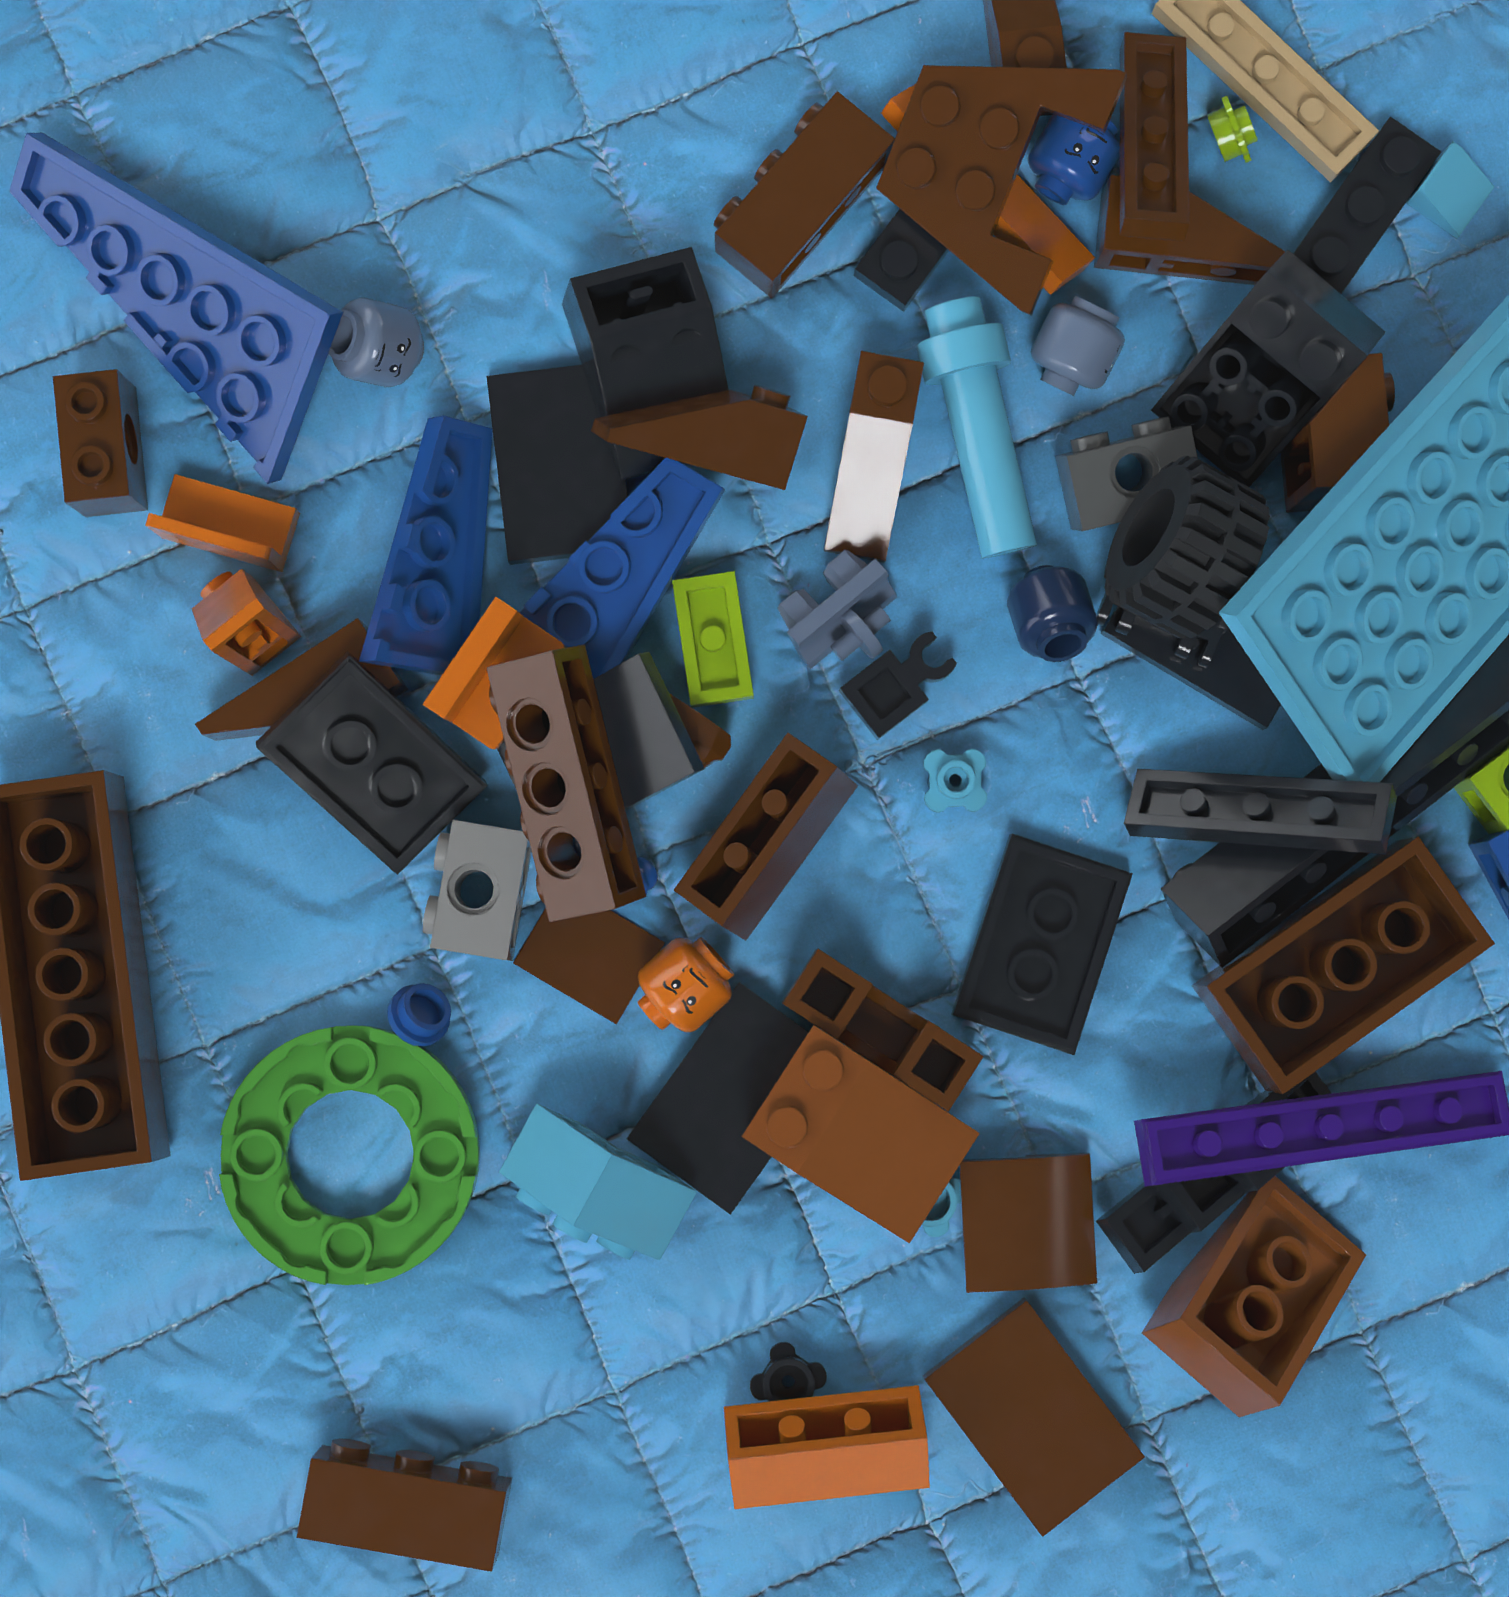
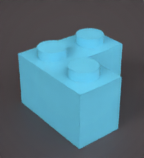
M537 1103L499 1171L500 1174L520 1187L516 1195L519 1201L545 1215H550L552 1211L557 1214L552 1223L557 1229L585 1243L594 1234L598 1236L596 1240L598 1244L628 1260L631 1259L635 1251L660 1260L697 1193L696 1190L660 1166L617 1148L580 1122Z

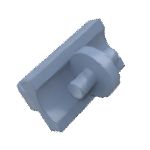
M844 550L827 564L823 572L826 581L835 590L832 595L818 605L804 589L796 590L778 606V610L789 629L787 633L799 657L810 669L832 651L841 661L858 647L872 659L883 651L880 642L874 634L891 621L883 609L895 600L897 595L887 580V577H889L887 570L876 559L867 565L850 551Z

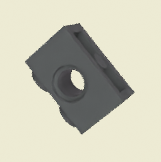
M1168 416L1131 425L1134 437L1110 442L1108 431L1070 440L1072 452L1055 456L1070 528L1072 530L1087 531L1121 522L1135 497L1163 467L1172 461H1177L1180 457L1189 456L1192 458L1194 456L1198 458L1191 426L1171 427ZM1127 454L1135 456L1142 468L1140 481L1129 490L1122 488L1115 476V469L1119 460Z

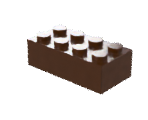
M1418 836L1395 841L1387 847L1386 854H1377L1283 920L1225 967L1221 968L1218 966L1191 986L1266 1091L1284 1094L1495 943Z

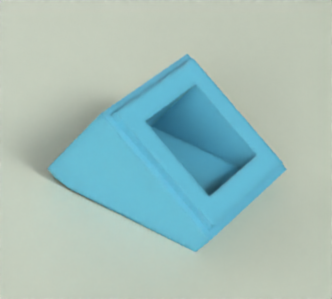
M1452 141L1439 156L1406 204L1457 239L1491 193L1494 185L1466 151Z

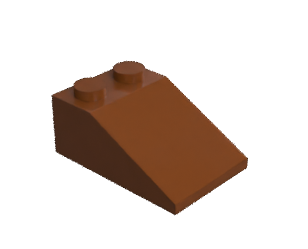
M813 1025L742 1137L800 1176L910 1243L980 1133Z
M1274 1176L1259 1190L1248 1192L1172 1283L1142 1331V1334L1238 1417L1280 1406L1366 1254L1280 1179Z

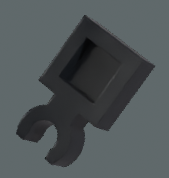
M933 632L924 633L914 641L909 650L908 659L902 664L892 651L888 650L840 687L839 692L876 740H879L928 702V697L919 687L924 681L929 683L942 681L956 667L957 662L953 657L937 668L929 667L924 663L922 659L923 649L930 646L937 638Z

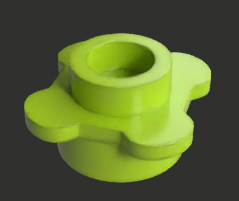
M1224 96L1221 98L1224 108L1208 114V120L1224 162L1243 155L1245 163H1248L1252 160L1247 145L1258 141L1245 105L1233 110L1228 96Z

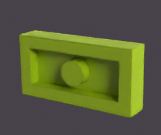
M735 571L672 580L691 708L754 699Z

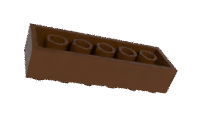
M105 770L0 785V1019L20 1181L150 1163L171 1156L124 777Z

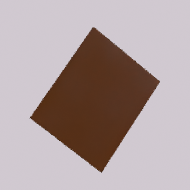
M545 908L513 964L617 1025L640 986L638 972L660 952L665 942L611 910L549 922Z

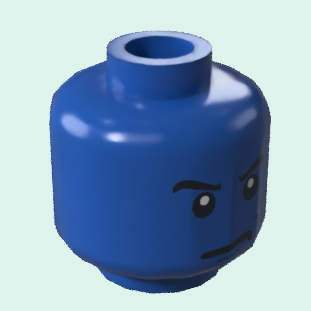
M1053 114L1027 157L1031 170L1039 178L1034 185L1035 188L1042 195L1060 205H1067L1070 198L1082 201H1089L1095 198L1120 159V144L1115 138L1118 132L1117 127L1110 121L1106 132L1103 133Z

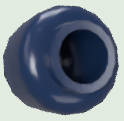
M1051 565L1038 566L1028 571L1024 577L1019 579L1009 592L1007 607L1020 647L1028 654L1050 662L1065 661L1080 654L1095 635L1098 626L1097 615L1085 579L1075 570Z

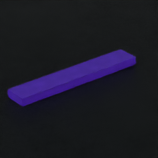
M1502 1071L1147 1118L1135 1120L1134 1125L1144 1186H1153L1509 1135V1104Z

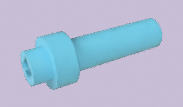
M980 297L959 298L932 306L925 310L930 338L920 342L916 348L919 361L924 362L922 374L925 384L942 385L981 558L1001 556L1037 546L997 370L1011 364L1003 324H986Z

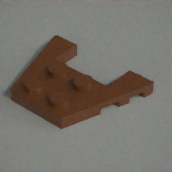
M923 65L876 189L1020 311L1032 316L1053 260L993 237L999 218L1041 112L1047 111L1105 133L1126 82L1127 73L1118 69Z

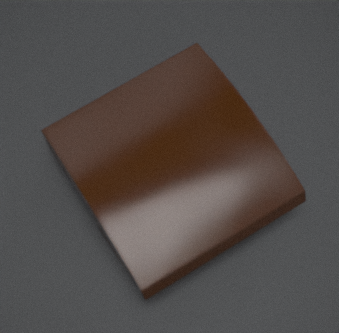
M1090 1153L1026 1155L1025 1157L963 1159L960 1164L966 1293L1032 1290L1097 1284Z

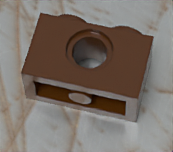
M117 369L53 376L65 503L85 517L147 511L148 504L136 387Z

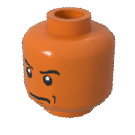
M699 937L694 943L687 938H676L638 972V981L645 993L638 1001V1005L661 1030H664L672 1023L683 1032H693L731 999L732 990L728 980L734 976V973L724 959L702 937Z

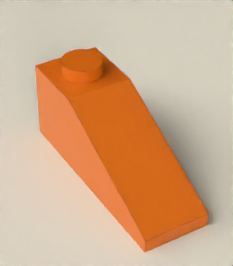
M240 569L234 575L231 572L222 573L210 581L200 593L203 600L192 608L202 640L208 648L252 676L302 637L258 582L243 569Z

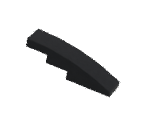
M1315 1071L1284 1094L1265 1090L1246 1105L1332 1093ZM1285 1167L1153 1186H1144L1143 1182L1096 1220V1222L1134 1274L1142 1273L1148 1270L1187 1235L1202 1231L1244 1194L1259 1190Z

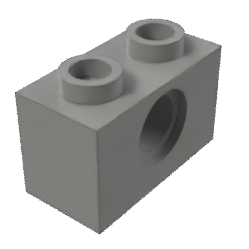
M452 820L450 833H440L434 858V870L443 871L439 897L429 896L423 920V933L432 934L430 948L513 961L532 853L529 840L525 837L523 831ZM474 872L486 873L493 884L491 899L480 908H470L467 906L460 892L464 879Z

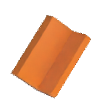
M174 474L162 516L149 513L145 526L162 539L283 572L300 512L294 507Z
M495 596L422 705L441 718L452 722L490 749L496 750L501 746L504 738L499 717L490 702V681L486 667L551 650L565 648V645Z

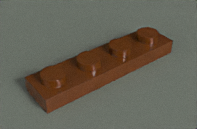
M1124 32L1120 48V71L1127 73V79L1120 94V236L1184 242L1190 224L1186 37Z

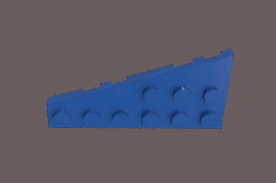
M43 132L26 133L9 192L58 247H68L89 271L86 279L100 295L109 294L127 314L123 321L187 393L195 392L218 417L215 425L230 442L238 440L257 463L253 468L264 481L269 484L282 480L343 312Z

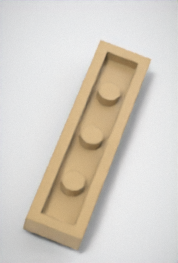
M1159 0L1155 4L1151 14L1175 37H1186V47L1330 183L1379 132L1370 121L1241 0Z

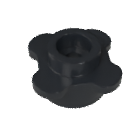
M779 1342L770 1349L771 1360L763 1372L752 1377L750 1390L755 1399L760 1401L768 1400V1402L812 1397L815 1389H820L825 1385L827 1375L821 1363H809L796 1354L792 1344ZM790 1375L794 1378L795 1382L791 1387H786L782 1384L784 1376Z

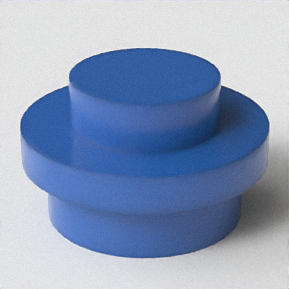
M421 983L408 985L397 991L389 1001L387 1016L391 1028L399 1038L413 1046L427 1047L437 1043L448 1031L451 1007L447 997L441 990L433 985Z

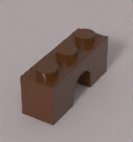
M815 949L781 1002L948 1112L984 1057L934 1023L903 1006L876 988L871 982L820 949Z

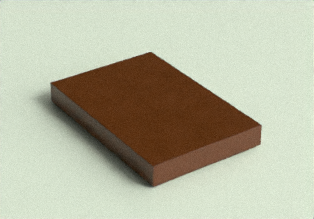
M1022 1298L922 1375L1042 1537L1145 1458L1025 1298Z

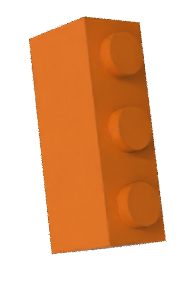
M919 1385L724 1406L727 1454L734 1509L930 1488L928 1438Z

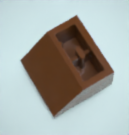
M1382 353L1369 354L1280 452L1286 513L1312 511L1389 426L1388 412H1391L1394 407L1395 385L1391 373H1384Z

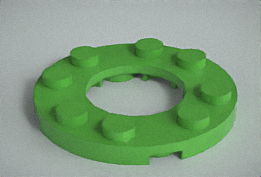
M349 1025L315 1030L300 1035L270 1052L249 1072L236 1090L225 1114L220 1133L222 1135V1173L219 1174L221 1189L230 1214L243 1236L264 1258L278 1268L295 1277L322 1285L327 1283L338 1285H369L379 1283L401 1275L426 1260L448 1239L462 1220L475 1190L479 1172L480 1146L477 1124L471 1104L456 1077L440 1059L425 1047L413 1046L399 1038L395 1032L371 1026ZM349 1090L376 1095L395 1108L410 1130L414 1152L409 1181L395 1201L376 1214L351 1219L326 1214L307 1201L292 1179L288 1159V1149L293 1128L306 1109L328 1094Z

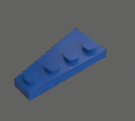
M445 415L427 419L359 662L442 676L480 620L492 428Z
M665 458L611 514V518L589 541H585L568 558L569 561L523 605L524 608L519 613L561 641L565 648L585 644L593 679L628 659L725 489L679 461Z

